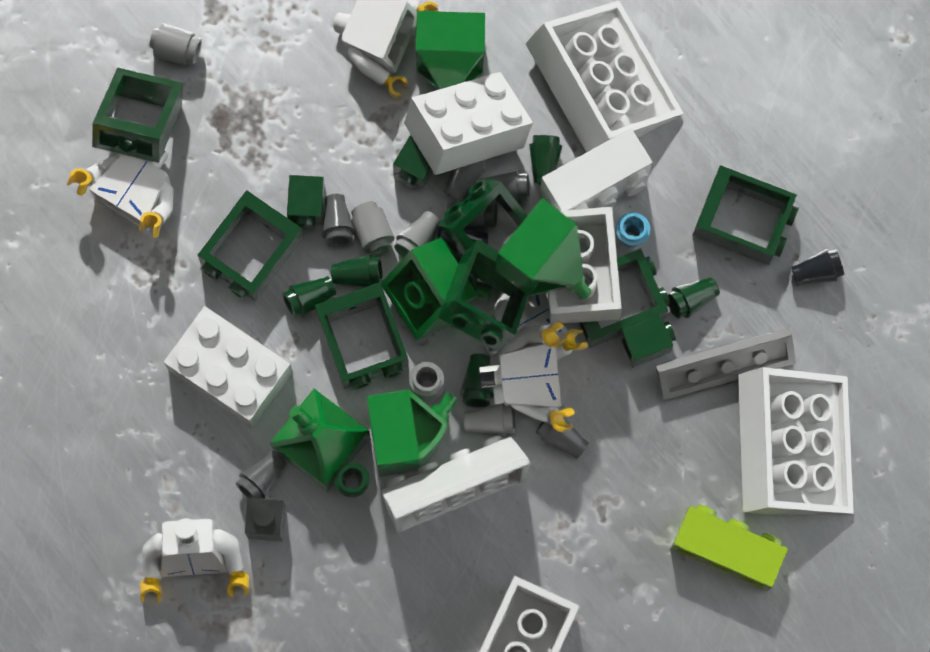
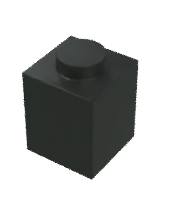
M247 498L245 535L248 539L283 541L286 509L283 500Z

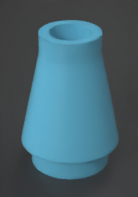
M629 212L619 218L616 224V233L622 246L633 249L646 241L650 234V224L645 216L637 212ZM631 232L634 233L636 236L628 235L627 233Z

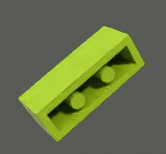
M697 504L696 508L689 506L670 549L765 591H769L774 585L788 551V548L781 545L782 540L768 533H762L761 536L748 531L749 526L739 520L730 518L729 522L715 517L717 512L707 506Z

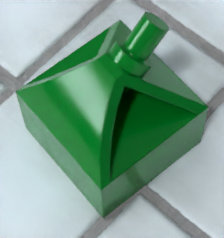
M417 11L416 73L438 90L482 76L484 69L486 13Z
M542 198L498 252L495 271L528 296L567 288L569 291H574L580 299H586L590 296L591 289L584 282L585 277L583 275L577 224Z
M442 238L410 250L381 282L384 291L416 341L449 325L438 317L461 258ZM470 274L461 300L470 304L477 296L487 299L492 288L477 281V277Z
M314 388L300 406H294L290 410L289 420L272 439L270 444L273 451L280 454L287 462L328 492L335 483L334 478L338 469L343 464L353 461L369 441L370 432Z
M409 389L367 396L379 477L414 472L430 461L447 431L446 422L450 418L449 412L458 401L455 396L447 392L437 406L433 405L431 408Z

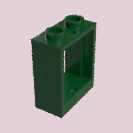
M117 67L92 123V147L159 163L182 108L183 83ZM120 96L164 106L156 127L112 118L111 116Z
M720 165L692 235L769 265L773 256L780 257L787 238L781 235L785 225L792 227L799 207L793 205L797 194ZM726 187L781 208L766 248L711 227Z
M486 178L476 182L469 189L470 194L461 203L452 205L445 212V218L438 226L463 255L474 243L463 229L495 198L518 227L528 215L501 181Z
M246 190L198 253V259L200 264H202L200 269L215 281L220 277L230 284L228 289L242 300H245L248 296L256 302L304 238L303 229ZM245 213L283 239L252 282L214 257V254Z
M477 239L461 256L438 318L447 322L453 328L475 338L483 345L500 352L516 335L529 296L495 271L499 251ZM470 274L510 296L501 322L461 300Z
M641 248L617 257V266L619 271L635 264L653 308L603 328L600 327L598 321L578 322L589 348L619 337L621 330L659 314L662 319L666 317L668 313L667 307L670 306L669 297L664 287L658 288L653 277L657 275L655 265L650 256H644Z
M381 282L315 305L318 319L344 389L350 386L352 390L364 388L372 383L370 379L384 375L385 379L398 376L404 372V367L409 366L408 356ZM378 306L396 357L348 374L330 322Z

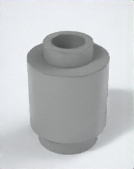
M162 24L159 29L155 28L149 42V48L153 49L155 57L182 65L187 63L194 65L199 57L202 39L195 37V33Z
M374 201L365 202L355 207L351 211L353 217L351 221L362 250L364 252H371L372 255H378L389 250L390 244L394 241L395 237L383 209L378 207Z
M431 362L417 364L410 372V391L425 403L437 400L444 390V374L441 368ZM425 380H429L433 383V386L425 388L420 386V384Z

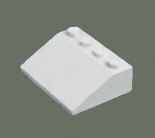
M620 1L545 22L525 43L586 153L630 128L633 129L637 138L684 114Z
M765 367L739 374L743 513L766 515L854 514L847 376Z
M501 435L484 441L482 443L483 448L470 453L469 449H464L450 456L451 461L438 466L437 462H432L417 469L418 475L405 479V476L401 475L385 482L386 488L380 490L381 496L398 534L526 481L530 466L528 457L511 436L502 439Z

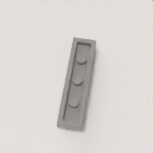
M786 328L657 364L655 367L660 394L663 400L738 380L739 374L762 367L778 369L796 364L792 334Z

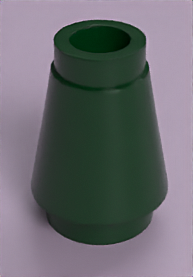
M533 135L532 143L529 144L534 177L533 184L541 185L542 177L557 169L563 147L559 145L560 137Z
M371 254L339 262L338 264H332L331 278L333 284L368 287L382 282L383 269L381 258L372 257Z
M326 276L290 285L288 287L289 290L282 293L289 313L295 318L299 315L305 317L315 309L316 304L327 301L336 295V289L330 277Z
M709 277L673 287L672 292L667 294L670 300L669 309L678 319L691 317L720 295L716 281Z
M475 353L470 355V361L468 362L460 390V395L463 397L462 402L467 406L487 407L490 405V400L494 397L493 387L482 388L480 367L491 366V358L486 354Z
M349 462L343 464L338 469L334 482L337 490L342 495L358 497L368 489L370 476L363 465ZM355 478L359 485L355 489L352 486L347 488L345 485L346 480Z

